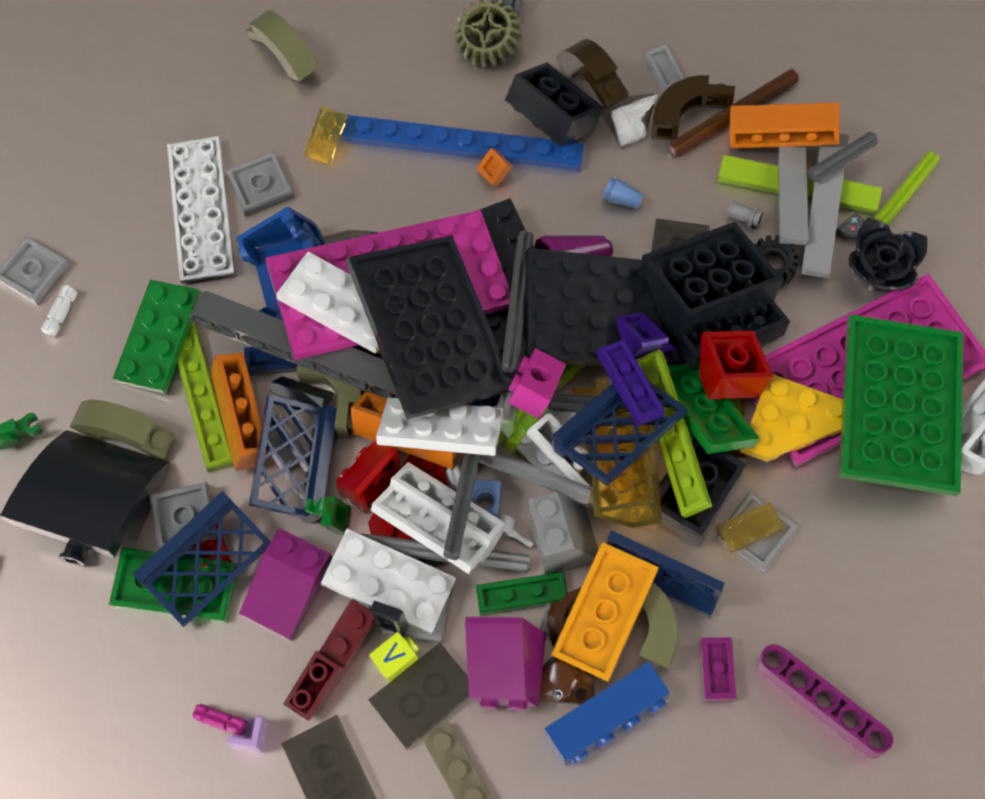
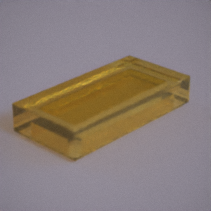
M770 502L716 526V530L729 554L782 532L784 529Z

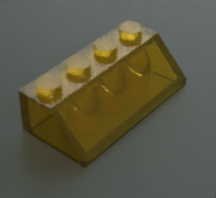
M628 410L615 413L616 418H632ZM634 425L616 426L617 435H634ZM654 425L638 426V435L652 434L655 431ZM600 426L595 430V436L613 435V426ZM614 443L596 444V453H614ZM617 443L618 453L632 452L635 449V443ZM656 443L608 486L592 475L595 517L631 528L662 523ZM597 461V467L607 474L615 467V461Z

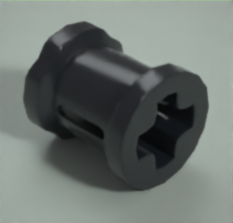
M67 543L64 552L59 554V559L71 565L84 566L86 562L84 556L87 549Z

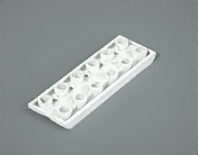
M219 136L167 144L180 282L184 283L209 277L235 274L222 148Z

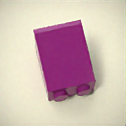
M466 617L465 633L469 698L479 703L480 708L485 710H498V706H508L510 710L523 712L527 710V707H538L546 633L523 617Z

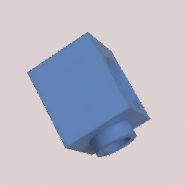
M475 479L471 502L478 505L482 500L491 501L493 503L492 506L484 510L499 519L502 497L501 481Z

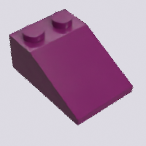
M279 528L262 556L239 614L291 641L322 588L321 582L332 561L331 553Z

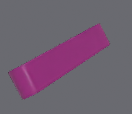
M771 644L763 649L757 660L759 672L862 754L869 758H878L892 747L893 735L885 725L784 647ZM768 655L777 657L780 661V667L773 668L766 663L765 657ZM791 675L801 676L805 681V687L794 686L791 681ZM819 694L827 696L830 699L831 706L828 708L820 706L816 696ZM844 714L853 716L856 720V728L847 727L842 720V716ZM870 734L880 737L882 740L881 749L875 748L870 744Z

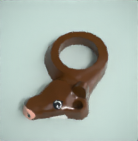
M582 587L568 592L560 602L552 601L547 613V627L553 647H555L563 630L565 613L576 601ZM552 656L543 665L539 702L575 704L580 706L595 696L597 676Z

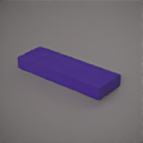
M625 340L599 348L597 356L636 425L640 426L663 417L666 411Z

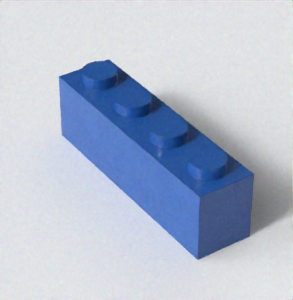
M648 661L544 728V734L564 765L570 762L573 765H577L589 756L587 751L596 745L599 748L605 747L615 739L613 734L622 728L627 732L641 722L639 717L648 711L653 715L667 705L665 700L668 699L670 692Z

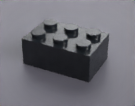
M548 62L515 74L505 101L515 111L525 116L535 127L542 130L554 143L559 144L561 147L593 133L604 110L603 106Z
M694 436L691 441L712 507L687 518L681 516L671 480L668 476L650 504L648 517L699 547L743 477L747 464L727 452L707 454Z

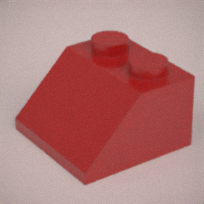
M718 331L702 333L699 376L708 399L760 397L772 380L773 374L755 332Z
M374 441L368 448L363 447L359 451L354 464L349 469L345 468L339 474L335 484L339 494L365 514L372 507V503L390 486L391 478L401 469L397 450L387 445H377V442Z

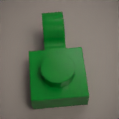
M28 413L18 421H14L12 418L0 424V450L15 446L18 441L26 438L25 434L35 437L44 432L40 425L30 428L32 422L39 420L35 413Z
M337 497L319 498V502L309 498L306 501L305 511L322 516L321 526L335 534H344L348 528L351 506Z

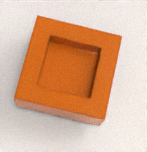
M491 148L476 169L491 185L498 186L513 165L497 149Z

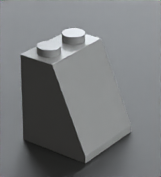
M558 492L528 500L529 525L543 573L565 572L591 565L599 549L586 507Z

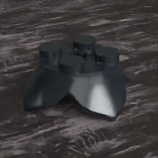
M868 217L858 230L855 251L851 252L848 258L849 267L858 278L868 284L872 291L879 292L881 290H905L911 288L918 280L916 269L923 262L927 254V236L914 231L894 234L889 225L883 221Z

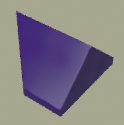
M643 312L617 317L616 322L621 339L625 340L635 358L643 357L657 349H660L663 353L678 350Z

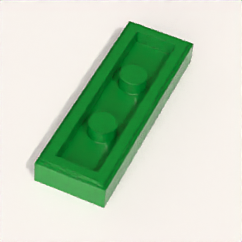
M564 572L476 585L480 616L545 607L547 604H551L552 601L560 602L568 593Z

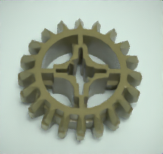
M479 0V5L476 6L470 2L471 9L462 8L464 17H457L456 21L459 25L454 26V32L457 34L454 36V41L458 44V51L463 53L466 60L471 59L474 65L481 61L482 66L485 68L488 61H491L495 67L497 65L496 60L498 59L505 63V55L513 56L514 51L512 48H519L520 46L518 39L522 38V32L520 31L522 24L518 20V13L513 11L511 5L507 4L504 6L503 0H499L496 4L494 0H488V3H484V0ZM494 17L500 18L503 21H505L507 23V27H502L501 24H496L494 21ZM469 37H473L475 40H479L482 44V48L476 47L473 44H471L469 42Z

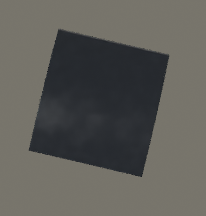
M736 222L642 255L643 267L656 307L671 339L692 372L700 369L701 335L703 332L754 331L760 345L785 335L790 320L774 302L783 279Z
M66 430L51 441L32 462L10 495L0 517L8 524L115 558L124 538L137 541L151 510L149 495L159 492L171 464L168 461Z

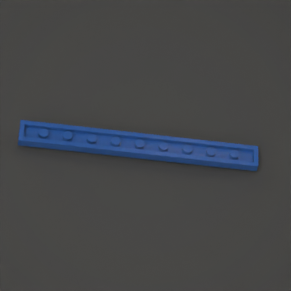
M330 112L327 113L322 133L324 140L483 159L488 151L494 148L510 163L572 171L581 170L584 143L571 142L561 147L551 139Z

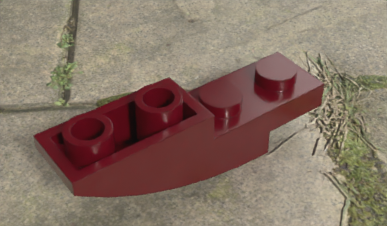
M353 599L350 600L321 649L315 651L283 705L307 721H310L336 688L366 643L364 639L375 623L368 608Z

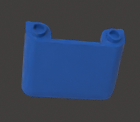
M290 207L284 208L237 236L240 257L245 262L256 266L266 307L259 311L281 320L283 319L266 265V258L325 245L321 231L315 222Z

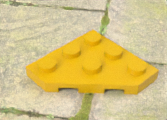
M773 375L772 380L761 394L750 426L760 439L756 447L740 449V452L769 462L782 454L814 444L819 439L841 433L843 399Z

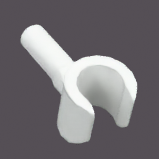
M502 515L500 520L506 524L501 535L505 537L511 536L531 549L534 542L514 529L516 520Z

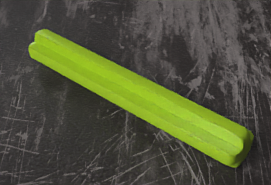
M928 151L874 219L889 225L938 164L940 156L933 151Z

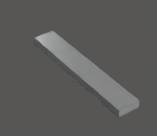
M839 134V145L819 146L817 164L848 145L849 135ZM845 166L819 182L814 181L808 220V242L804 248L801 274L829 278Z
M806 146L778 147L779 243L807 245Z

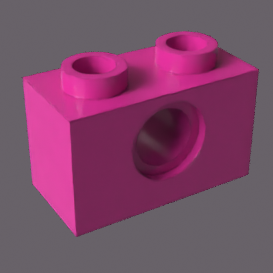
M535 348L530 358L524 356L519 364L517 372L521 373V375L516 374L508 388L512 391L508 403L540 419L553 397L566 364Z

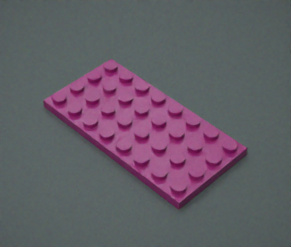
M481 210L266 258V265L277 299V292L307 252L350 274L346 264L348 257L453 235L485 315L509 309L511 291ZM277 299L294 360L359 345Z
M929 273L918 278L911 288L894 290L765 355L773 375L843 399L847 318L852 314L963 332L962 381L985 370V350ZM760 397L752 398L756 406ZM841 433L834 436L829 435L817 440L814 444L796 451L792 450L787 452V454L797 467L840 445Z

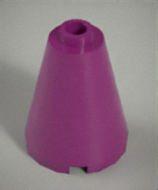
M544 235L540 239H536L534 245L536 249L602 256L613 255L612 243L603 235Z

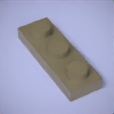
M449 722L421 737L455 799H492Z

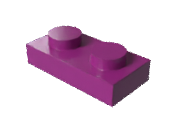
M732 637L701 638L700 651L704 702L735 701L737 697Z

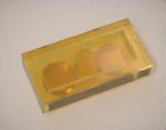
M321 106L304 156L330 165L348 116Z

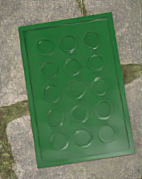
M849 315L846 327L839 478L957 496L961 493L963 332Z

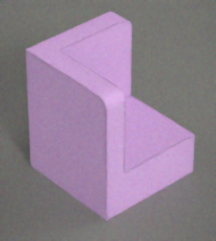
M256 715V719L241 717L248 722L245 734L242 736L233 734V737H227L226 744L236 750L263 753L269 722L259 715Z

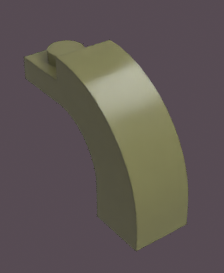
M268 10L249 24L251 27L246 32L250 39L264 43L278 58L290 79L301 81L320 67L297 32L274 11Z
M297 365L296 373L300 382L322 385L330 388L337 394L338 404L334 428L338 438L349 439L350 430L353 429L351 407L362 396L361 390Z
M102 400L82 401L69 426L94 439L110 438L121 441L161 460L165 459L175 437L174 433L155 424V419L133 409Z
M653 582L642 606L648 616L649 631L639 656L669 670L678 645V624L669 599Z

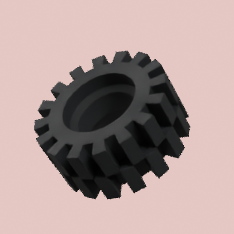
M771 235L766 236L765 241L762 238L758 239L757 244L754 243V245L764 257L774 255L783 261L784 265L779 269H775L783 279L780 288L784 287L786 282L789 284L796 274L800 260L798 259L799 252L795 251L796 246L794 244L788 246V244L779 243L778 235L775 236L774 240L771 239Z

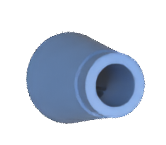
M610 177L602 198L607 199L608 203L638 209L644 194L618 177L617 180Z

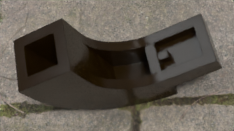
M583 39L558 54L556 59L569 80L580 74L589 83L605 110L629 96L627 89L616 73L618 69L616 64L604 49L594 41Z
M709 75L692 76L672 84L662 93L655 105L651 139L675 140L678 137L681 118L693 109H725L733 104L735 86L709 84Z

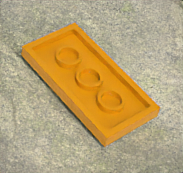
M602 542L551 655L609 682L659 567Z

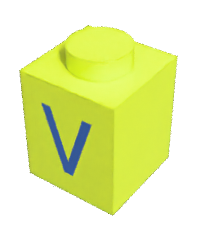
M397 632L370 653L369 656L391 685L419 662L416 655L419 649L409 636L403 639L399 632Z

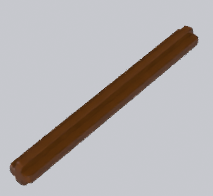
M789 69L669 143L671 153L679 156L730 124L731 106L762 105L798 83V72L794 69Z

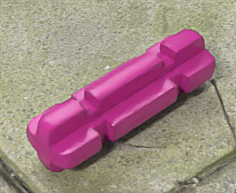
M201 703L195 706V711L192 713L193 719L198 722L207 723L212 727L231 732L237 736L244 735L248 727V722L243 718L232 716L227 712L210 708Z

